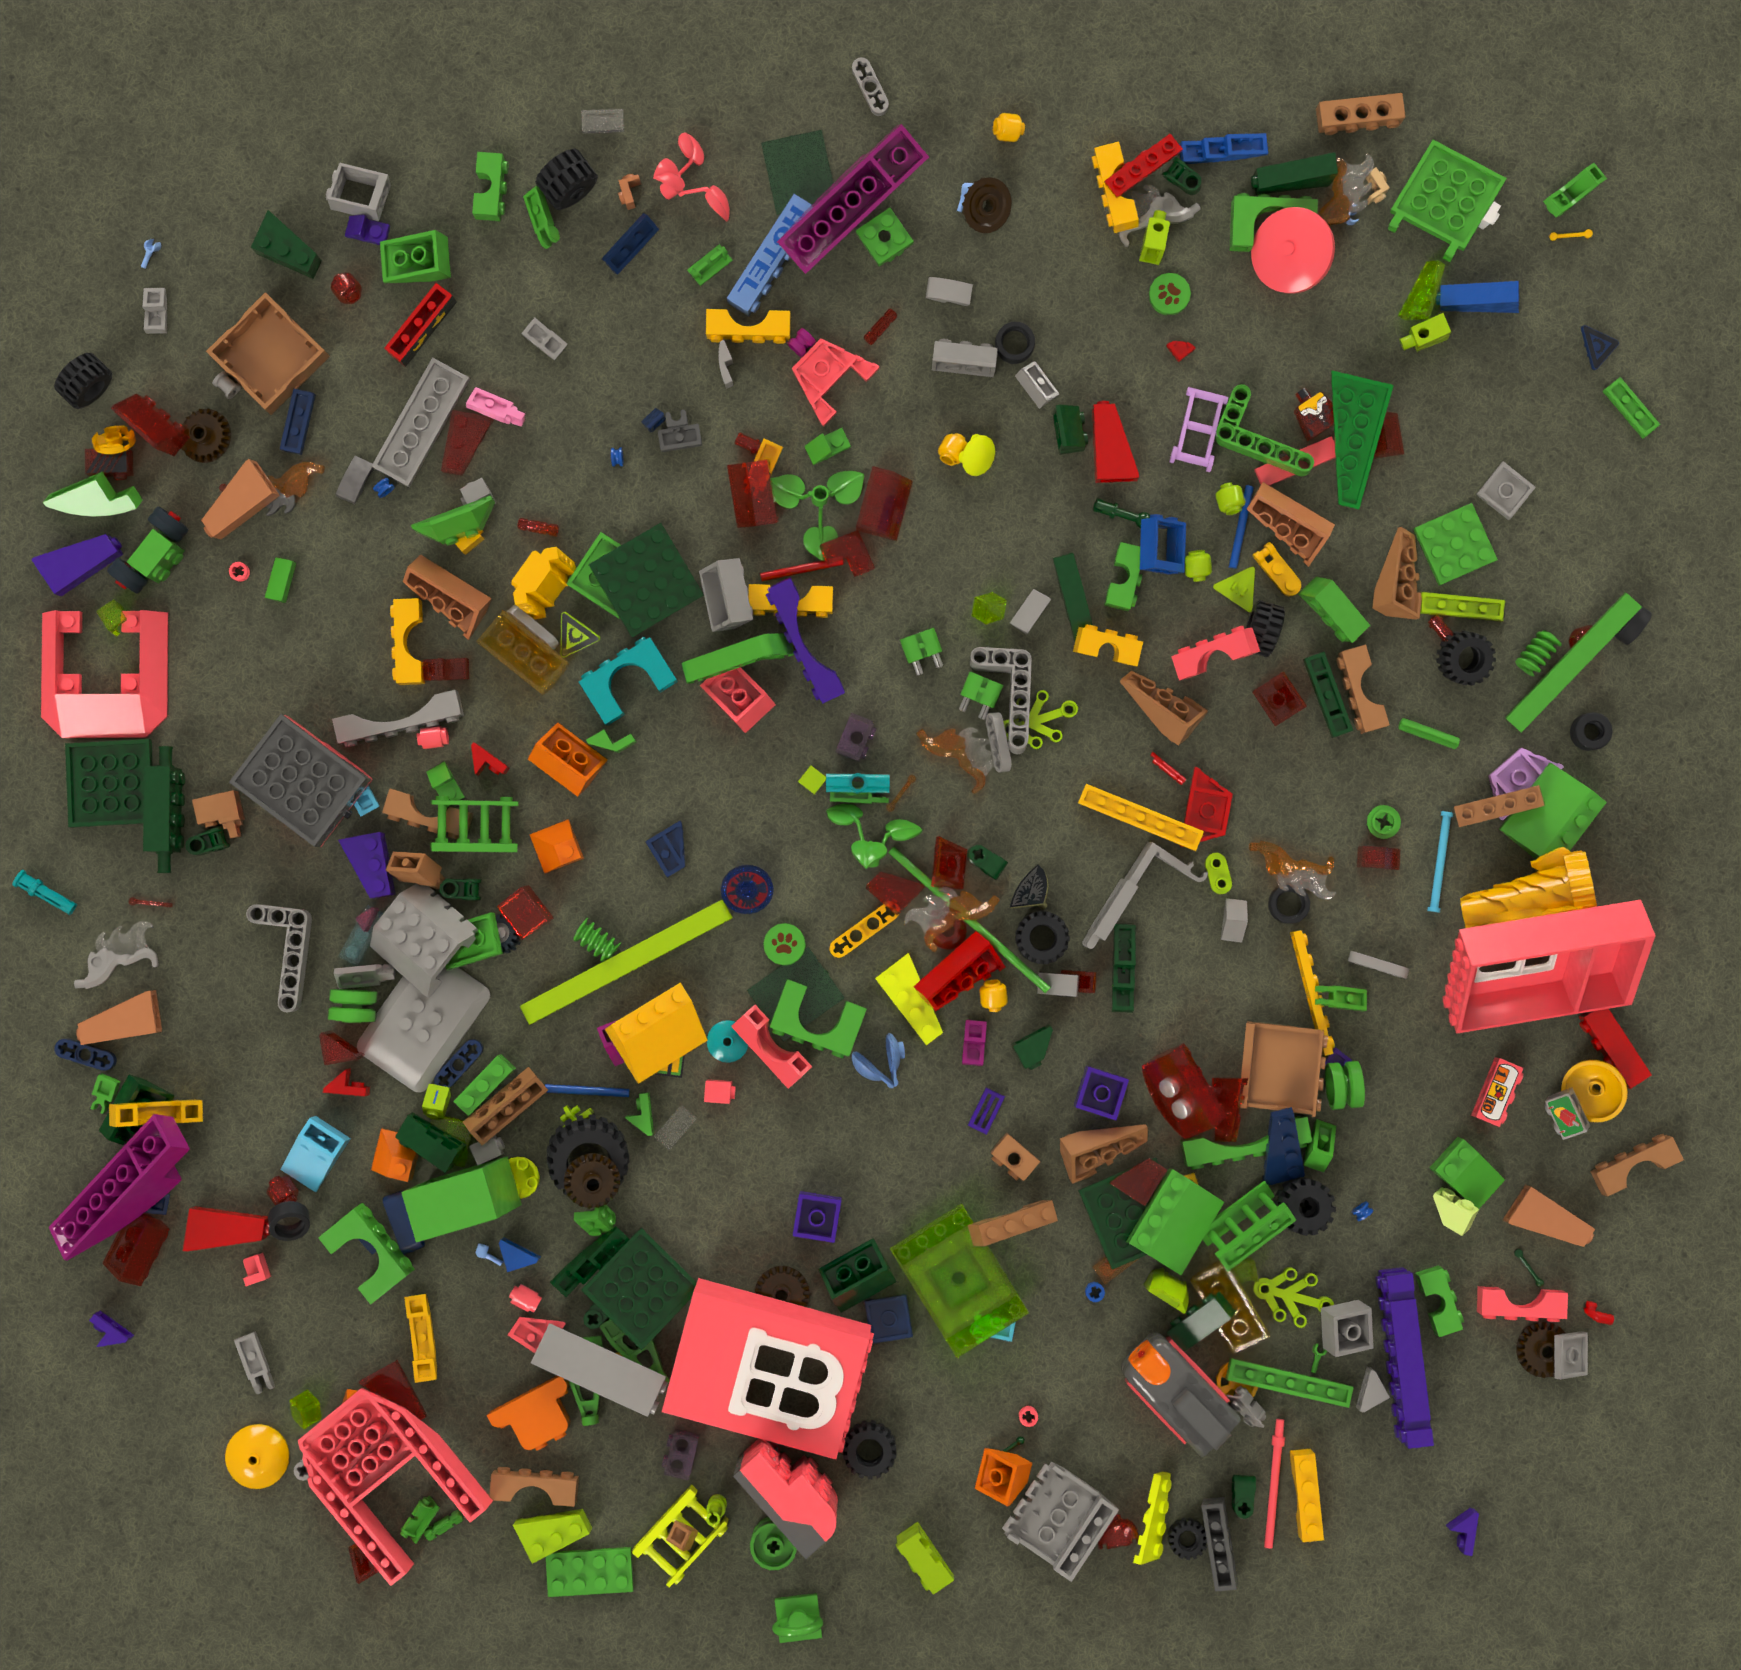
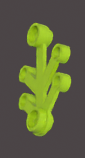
M1040 690L1029 713V728L1049 737L1052 742L1057 743L1062 739L1061 731L1050 729L1041 723L1062 716L1072 718L1077 714L1078 706L1074 701L1069 700L1064 702L1059 709L1038 715L1043 704L1049 698L1045 690ZM1044 693L1046 699L1042 701L1038 698V695ZM1018 698L1016 704L1019 705V701L1023 699ZM1071 706L1073 708L1072 713H1066L1065 707ZM1019 718L1013 720L1017 726L1024 725V721L1018 722ZM1009 720L1003 721L1005 732L1006 727L1009 726ZM1054 732L1059 733L1060 738L1058 740L1052 738ZM1028 735V744H1030L1031 748L1039 749L1043 744L1042 739L1037 736L1032 737ZM1034 739L1040 741L1038 747L1033 746L1032 741Z
M1292 1267L1285 1268L1283 1273L1272 1279L1259 1278L1256 1280L1253 1286L1255 1295L1267 1301L1273 1312V1318L1278 1322H1283L1286 1319V1312L1279 1308L1274 1296L1283 1299L1293 1317V1323L1299 1328L1307 1324V1319L1299 1312L1294 1301L1316 1307L1319 1312H1321L1322 1305L1325 1302H1328L1329 1306L1334 1305V1302L1327 1296L1317 1299L1296 1293L1307 1286H1315L1317 1284L1318 1278L1313 1273H1307L1304 1278L1285 1289L1277 1288L1276 1286L1286 1280L1293 1281L1297 1278V1271ZM1289 1270H1293L1294 1275L1292 1277H1287V1272ZM1313 1276L1314 1282L1308 1283V1277ZM1263 1285L1268 1286V1290L1266 1292H1261V1287ZM1279 1311L1283 1313L1280 1319L1276 1318V1313ZM1302 1317L1303 1323L1297 1324V1318Z

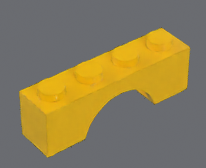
M1119 142L1094 148L1095 156H1092V163L1094 169L1098 168L1099 175L1096 178L1098 187H1103L1104 195H1101L1104 208L1108 207L1109 214H1106L1108 226L1113 227L1114 233L1139 227V218L1134 200L1126 199L1122 196L1116 198L1104 183L1106 179L1119 171L1124 165Z
M706 309L707 339H711V342L720 343L723 339H732L734 343H743L744 340H752L753 343H765V340H773L774 343L784 344L790 340V311L769 310L766 318L761 323L755 326H742L730 317L727 309Z
M749 584L748 598L754 616H765V612L774 613V616H776L775 613L778 611L775 604L770 605L766 594L769 593L767 589L770 585ZM812 586L809 593L798 602L797 617H807V614H816L815 617L827 618L828 614H832L833 586Z
M419 598L393 599V605L390 606V614L394 618V626H391L392 639H395V647H392V658L395 659V668L392 669L393 680H396V683L399 685L425 684L424 663L413 658L407 647V638L414 626L423 622L422 601Z
M202 1100L109 1104V1126L144 1125L153 1114L171 1116L176 1123L203 1122Z
M1311 1449L1291 1450V1470L1297 1495L1296 1519L1298 1536L1302 1542L1324 1540L1315 1453Z

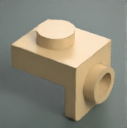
M1375 167L1365 177L1375 192L1367 199L1368 205L1372 202L1377 204L1385 199V194L1390 188L1386 183L1387 179L1383 172H1379L1377 167Z

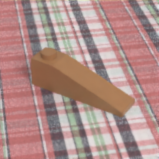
M1402 527L1397 529L1376 584L1372 608L1389 617L1419 619L1422 598L1421 593L1417 592L1416 581L1420 579L1419 573L1415 572L1414 564L1417 561L1415 535Z
M1133 671L1120 680V683L1159 731L1178 746L1191 735L1208 712L1201 705L1186 696L1183 700L1173 696V690L1169 688L1166 690L1156 688L1154 681Z
M1145 1124L1079 1131L1060 1138V1153L1071 1183L1073 1184L1097 1173L1095 1168L1105 1162L1108 1166L1114 1163L1113 1159L1119 1153L1126 1155L1148 1141V1127Z

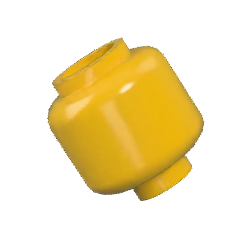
M1002 113L998 118L994 119L993 134L996 135L999 141L1016 142L1020 135L1024 134L1025 124L1019 115Z
M955 433L944 437L938 448V454L943 463L950 466L961 463L959 461V454L964 451L967 445L964 436Z
M987 980L980 987L979 993L982 1007L989 1009L990 1012H998L1007 1005V988L1000 980Z

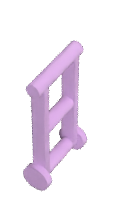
M1188 387L1186 395L1190 397L1178 446H1173L1169 462L1174 463L1176 459L1206 467V472H1211L1214 462V456L1211 455L1222 405H1227L1228 397ZM1194 397L1218 403L1212 426L1189 421ZM1186 429L1210 434L1205 458L1181 452Z

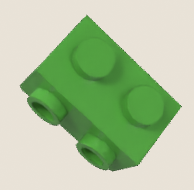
M607 1205L595 1208L594 1211L574 1212V1221L589 1235L600 1236L601 1233H607L613 1228V1225L616 1223V1216Z

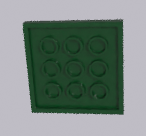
M662 523L657 524L588 565L631 638L704 596Z
M137 739L65 743L68 827L143 824L144 766H153L152 740Z
M1156 1157L1078 1190L1112 1270L1147 1255L1126 1241L1164 1178Z
M640 1228L581 1291L640 1350H643L692 1298L697 1282Z

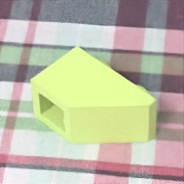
M1441 1187L1434 1193L1433 1198L1442 1223L1463 1236L1470 1229L1479 1209L1471 1201L1456 1196L1448 1188Z

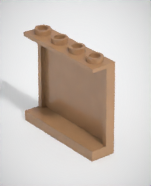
M1247 1021L1238 1108L1247 1109V1107L1282 1110L1292 1107L1294 1113L1311 1114L1312 1117H1316V1111L1321 1112L1322 1099H1318V1090L1323 1091L1324 1078H1320V1069L1325 1070L1326 1057L1322 1056V1049L1327 1048L1328 1036L1324 1035V1030Z

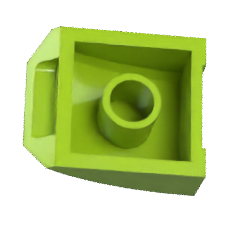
M1164 1268L1152 1270L1143 1284L1145 1288L1185 1314L1189 1303L1186 1282L1175 1278L1166 1272Z

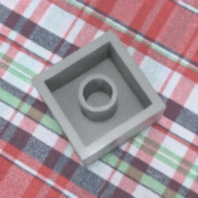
M1360 1300L1321 1308L1323 1348L1335 1357L1373 1349L1372 1308Z

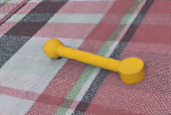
M1590 229L1579 233L1557 234L1553 232L1549 238L1552 241H1555L1557 238L1584 236L1585 238H1590L1593 232Z

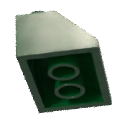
M129 1074L113 1104L172 1101L174 1095L145 1079ZM108 1112L99 1131L108 1141L125 1145L143 1125L109 1126Z
M874 1238L818 1269L832 1301L841 1313L897 1282Z

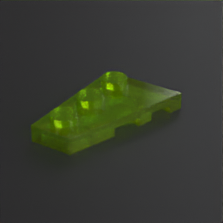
M1440 260L1427 261L1398 314L1400 318L1404 320L1430 319L1445 264Z

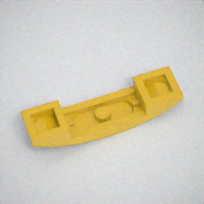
M421 1294L404 1297L406 1314L410 1324L415 1383L436 1380V1348L427 1295Z

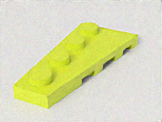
M907 953L875 979L923 1042L928 1045L941 1035L943 1031L933 1008L920 997L913 987L920 981V978L909 953Z
M1159 1472L1153 1476L1147 1501L1151 1506L1146 1511V1514H1144L1143 1522L1146 1527L1143 1536H1139L1138 1544L1141 1545L1139 1556L1135 1555L1133 1563L1142 1565L1160 1559L1163 1553L1162 1539L1166 1531L1165 1515L1169 1508L1167 1500L1168 1492L1172 1486L1170 1480L1171 1473Z

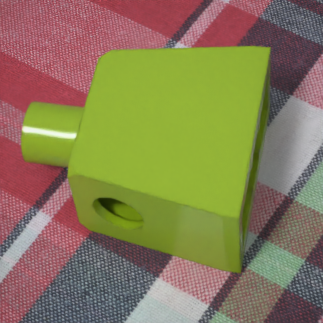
M1156 210L1153 217L1149 218L1139 261L1156 265L1160 264L1165 251L1170 222L1165 220L1166 212Z
M1441 313L1411 327L1410 335L1399 340L1403 350L1415 347L1416 351H1420L1448 340L1451 330L1444 313ZM1419 334L1426 335V338H1421Z

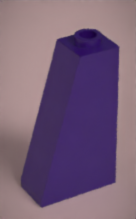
M104 534L36 556L31 560L53 593L63 596L112 563L116 558L122 556L123 553L120 550L122 545L118 539Z

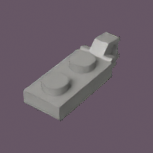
M390 964L334 968V976L339 989L377 986L386 980L395 979L396 972L395 968Z

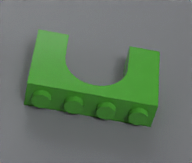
M1246 193L1234 196L1231 202L1229 251H1251L1254 242V222L1261 214L1277 212L1290 207H1301L1317 213L1318 199H1312L1310 196L1291 198L1289 195H1281L1279 198L1270 197L1268 194L1254 197Z
M786 979L769 1025L773 1029L772 1033L783 1037L785 1033L793 1036L792 1040L804 1044V1041L813 1043V1048L824 1051V1048L832 1050V1055L843 1058L844 1055L850 1056L867 1009L845 1001L839 1020L832 1030L823 1034L811 1033L804 1029L799 1021V1008L807 986Z
M363 1203L351 1210L318 1237L330 1254L336 1252L351 1239H363L374 1246L379 1256L378 1269L372 1277L358 1287L370 1305L415 1270L410 1259L403 1255L398 1244L389 1237L384 1226L378 1223L372 1211Z

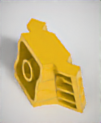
M557 547L545 548L541 554L536 550L532 551L512 579L511 585L516 589L513 592L515 605L534 620L546 618L545 608L555 606V600L565 586H568L566 584L568 576L572 575L576 570L575 562Z

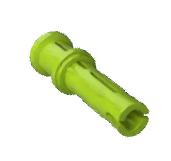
M720 1494L712 1495L707 1504L708 1515L706 1521L710 1526H713V1524L717 1526L720 1522V1517L726 1511V1498Z

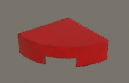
M1172 341L1166 345L1178 362L1196 349L1191 343L1184 341Z

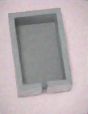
M740 558L718 560L699 571L712 632L735 629L753 620V609L749 603L748 587L745 585L744 568L741 565Z

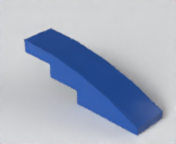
M1266 133L1227 134L1225 137L1203 138L1202 141H1181L1179 144L1183 148V151L1180 152V159L1185 164L1240 160L1268 154Z

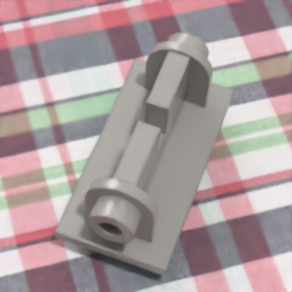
M1237 1387L1234 1396L1226 1395L1231 1402V1406L1244 1417L1243 1420L1251 1427L1258 1426L1264 1428L1261 1421L1266 1419V1412L1257 1401L1252 1402L1254 1398L1245 1387Z

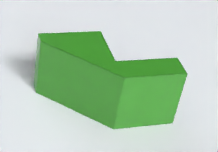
M602 730L586 739L589 745L618 753L637 743L632 734L613 743L606 730Z

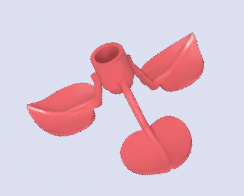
M686 132L680 134L678 144L682 153L689 158L688 163L678 172L677 166L670 159L665 158L657 165L653 179L663 183L660 185V191L668 200L677 194L682 197L686 194L706 192L705 198L709 205L727 222L729 220V203L725 194L717 186L712 185L710 189L702 187L683 190L685 183L681 175L693 162L698 166L702 165L704 153L695 138Z

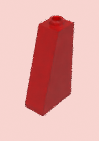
M1099 401L1092 407L1095 483L1137 481L1139 479V472L1115 404H1109V401Z
M194 1206L189 1208L183 1251L262 1241L267 1238V1235H270L268 1217Z

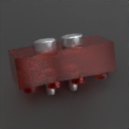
M1184 1043L1157 1054L1142 1065L1143 1077L1152 1100L1165 1120L1184 1139L1213 1129L1227 1118L1223 1105L1217 1100L1213 1093V1088L1207 1083L1201 1068L1197 1066L1191 1056L1190 1049Z

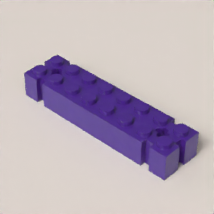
M1403 1267L1378 1270L1379 1276L1375 1278L1377 1289H1381L1382 1293L1381 1297L1378 1298L1380 1310H1383L1384 1318L1381 1319V1327L1383 1332L1386 1331L1387 1339L1383 1340L1385 1352L1389 1356V1361H1386V1369L1388 1374H1391L1392 1382H1389L1390 1395L1394 1396L1391 1410L1393 1416H1397L1398 1422L1397 1425H1394L1395 1437L1399 1438L1400 1442L1404 1443L1408 1449L1434 1446L1433 1433L1430 1426L1431 1417L1417 1304L1414 1298L1413 1273Z

